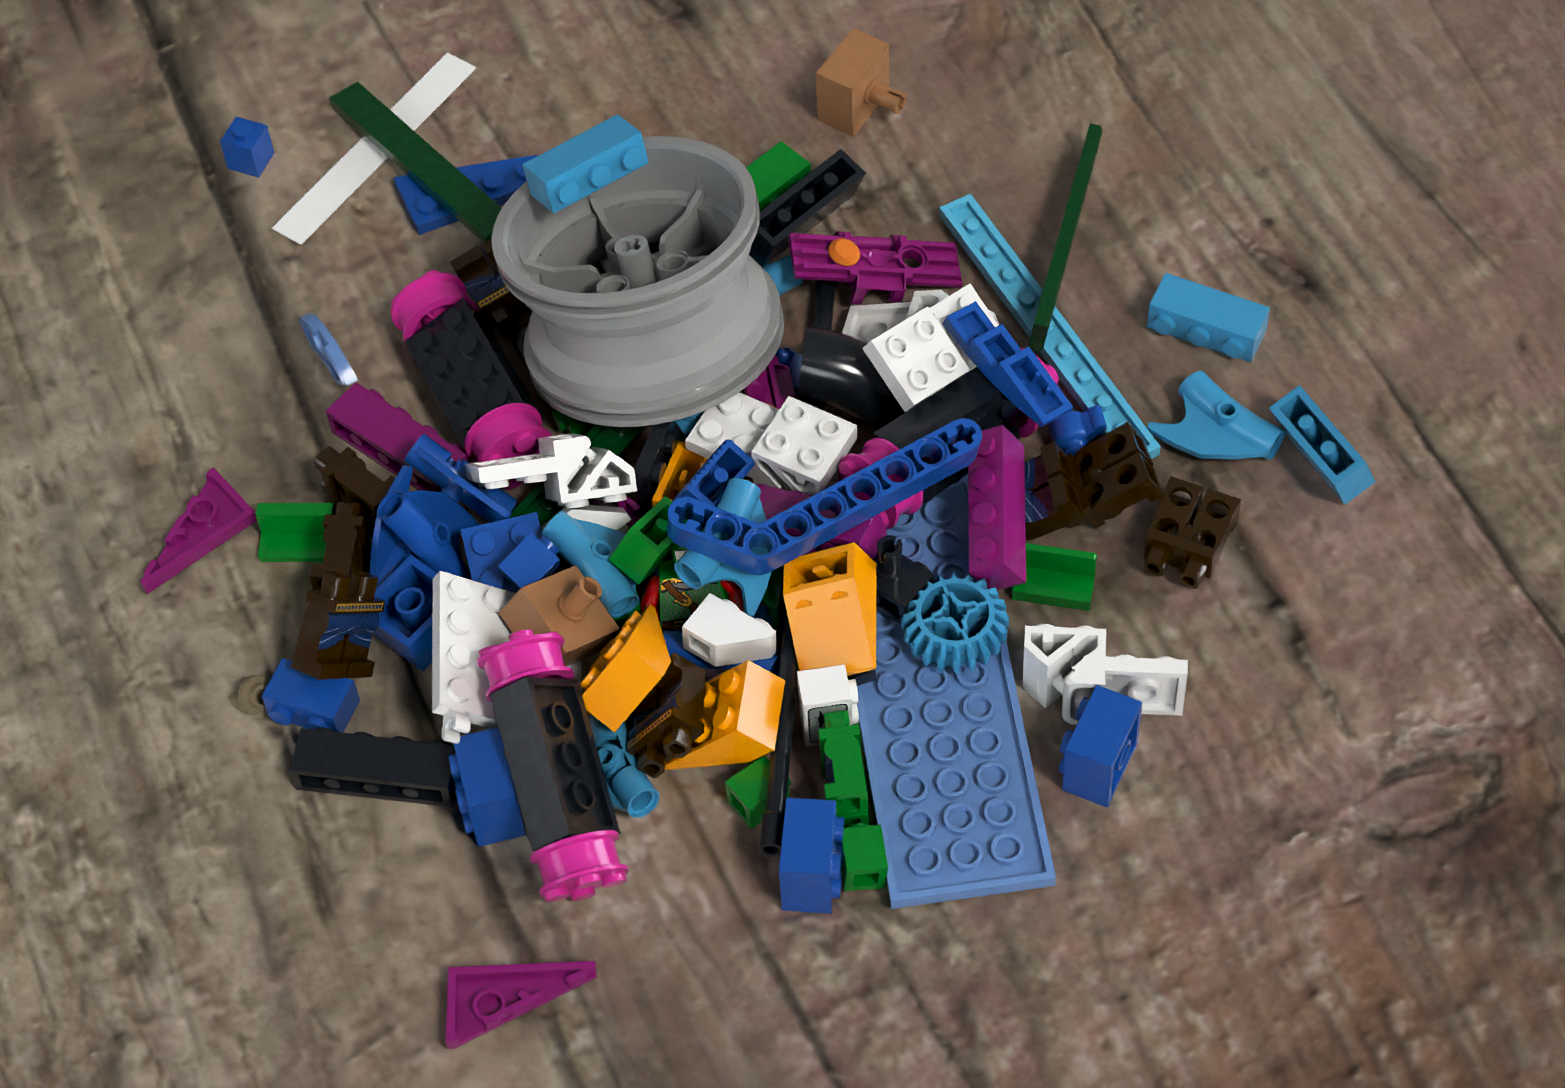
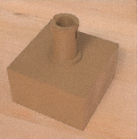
M853 28L816 72L818 121L848 135L854 136L878 106L886 108L895 114H899L900 110L905 106L907 94L890 88L889 44Z
M576 565L522 587L499 612L512 633L529 629L533 631V635L558 632L559 635L563 636L565 645L561 648L565 667L596 654L620 630L599 599L602 594L600 584L591 577H584Z

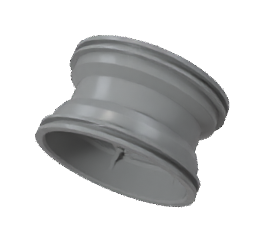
M643 137L649 161L648 164L554 214L531 196L527 181L504 204L493 227L492 250L500 277L505 286L532 310L524 338V356L536 391L554 409L576 420L603 426L639 427L672 422L706 411L736 395L753 382L775 356L784 333V316L779 292L770 275L749 255L760 222V209L755 185L746 167L733 155L717 146L680 137Z

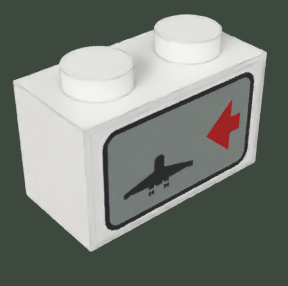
M845 665L797 671L799 713L805 747L819 745L818 729L825 728V713L845 710L848 711L850 725L859 724L857 708L859 700L856 680H848Z

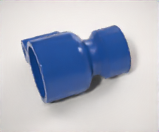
M1092 406L1084 412L1070 411L1048 424L1052 441L1067 455L1071 453L1073 456L1078 450L1088 445L1091 439L1101 435L1107 429L1100 406Z

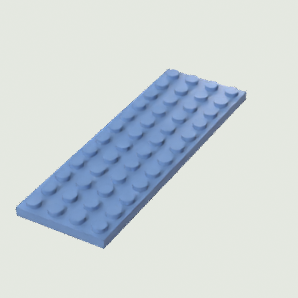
M968 475L934 496L930 501L922 504L921 508L910 515L901 514L897 524L891 529L886 530L887 535L896 536L895 545L898 539L901 540L903 544L902 555L913 562H921L929 568L934 575V583L937 573L943 579H950L953 571L959 579H964L969 573ZM971 575L973 577L974 583L979 581L973 575ZM942 607L934 610L932 613L940 610ZM876 609V680L857 686L859 700L857 708L876 825H881L888 863L886 882L891 909L1056 886L1055 870L1007 642L1005 641L1004 644H1001L998 656L990 655V661L987 666L976 661V668H974L973 672L965 665L960 666L957 675L953 671L952 666H946L940 673L936 662L925 667V664L922 662V656L914 657L911 652V646L906 645L904 641V632L901 625ZM984 626L979 627V631L970 634L968 638L979 633L984 628Z

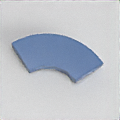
M311 312L299 317L298 321L313 351L323 360L336 384L348 386L358 381L344 353L320 319Z

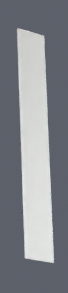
M447 52L390 110L415 131L477 67ZM363 136L272 229L302 245L388 157Z

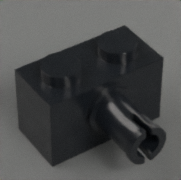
M887 535L879 539L877 543L878 552L873 559L877 563L876 609L901 625V618L904 614L908 613L910 601L917 600L918 592L926 589L927 582L934 584V575L923 563L913 562L902 555L903 544L901 540L898 539L895 545L896 536Z

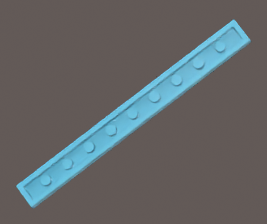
M971 193L939 207V217L1030 338L1043 289ZM1055 306L1044 348L1040 352L1041 355L1056 370L1058 378L1083 411L1092 406L1101 407L1107 425L1106 431L1101 436L1128 422L1143 437L1151 459L1159 456L1161 446Z

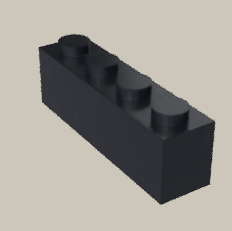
M842 149L838 150L760 211L759 227L749 255L762 268L789 247V233L806 234L853 197L866 172Z
M318 727L314 730L300 728L289 768L296 790L452 808L456 796V785L448 755L456 753L454 745L441 740L432 741L431 743L413 741L404 736H395L393 738L376 737L366 732L340 733L324 727Z

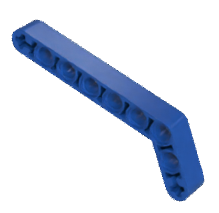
M967 418L954 420L760 524L694 498H678L669 506L666 529L668 537L679 546L754 575L767 574L969 466L977 457L982 440V430L973 420ZM931 457L938 463L927 464L921 458ZM891 474L899 475L904 481L894 482L887 476ZM857 492H864L871 497V499L860 500L856 498L853 494ZM830 510L837 517L825 518L819 512ZM685 519H688L686 524H682ZM703 525H706L705 532L703 533ZM790 528H796L803 533V535L793 537L788 535L785 531ZM726 532L732 538L724 541L718 540L714 537V534ZM761 546L766 548L769 553L757 555L751 549Z

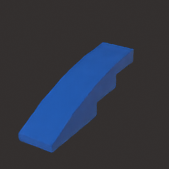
M976 301L945 318L942 323L970 360L999 391L1039 426L1043 427L1073 409L1072 404L1030 347L1021 350L1004 325L1000 324L995 327Z

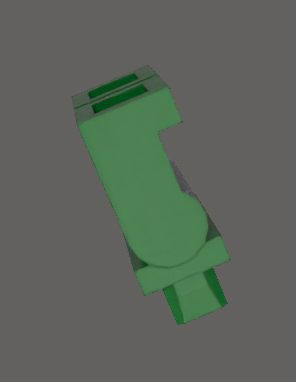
M845 710L825 713V728L818 729L822 778H826V784H824L825 800L836 801L837 817H844V828L856 823L869 825L868 795L861 756L859 724L850 725L848 711Z

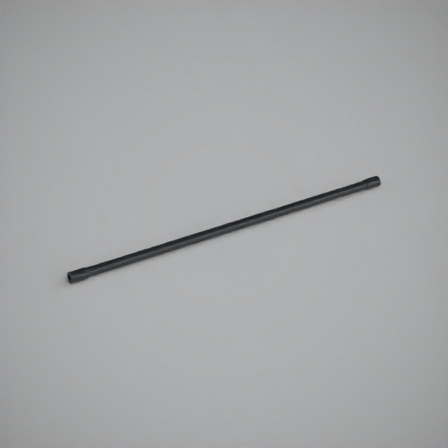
M816 280L817 295L813 327L832 329L834 298L838 281ZM806 399L807 404L824 411L823 402ZM786 606L778 677L785 680L775 750L770 753L765 812L761 821L759 852L769 857L781 855L798 685L797 671H799Z

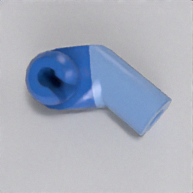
M787 347L784 349L778 348L775 355L778 357L780 364L789 366L794 393L798 395L802 355Z

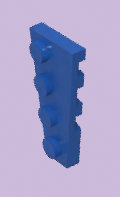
M537 155L456 168L495 203L502 206L527 181L522 164L537 157ZM409 175L393 177L395 187L419 235L459 221Z

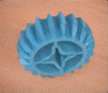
M954 571L950 575V579H943L937 573L935 583L927 582L926 589L918 592L917 600L910 601L908 613L904 614L901 618L904 641L906 645L911 646L913 656H922V662L925 664V667L936 662L940 673L946 666H952L956 675L960 670V666L966 665L973 672L974 668H976V661L987 666L990 661V655L998 656L1001 644H1004L1007 639V627L1009 626L1004 599H999L996 587L987 589V583L984 578L974 583L970 573L964 579H959ZM942 607L940 610L932 613L934 610ZM983 626H984V628H983L979 633H977L976 635H974V636L968 638V637L970 636V634H972V633H974V632H978V631H979V627H983Z

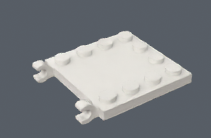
M439 571L433 578L432 713L443 715L442 740L458 744L460 742V732L468 734L471 723L491 729L498 727L494 718L492 702L486 698V691L490 688L486 670L478 667L477 659L479 657L478 652L481 649L509 641L508 637L512 632L499 612L516 593ZM581 660L567 666L573 670L574 677L572 679H578L579 684L582 681Z

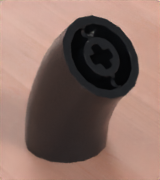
M808 326L801 362L798 397L816 400L837 407L855 416L871 429L877 431L905 413L862 349L868 342L833 330Z

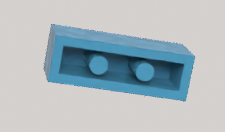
M617 114L522 164L531 196L554 214L648 164L649 161L641 131Z
M1165 273L1149 304L1147 328L1156 330L1163 335H1171L1189 341L1199 347H1206L1224 353L1231 358L1252 362L1267 331L1270 307Z
M1300 385L1269 407L1279 428L1285 430V435L1344 505L1376 482L1366 461Z

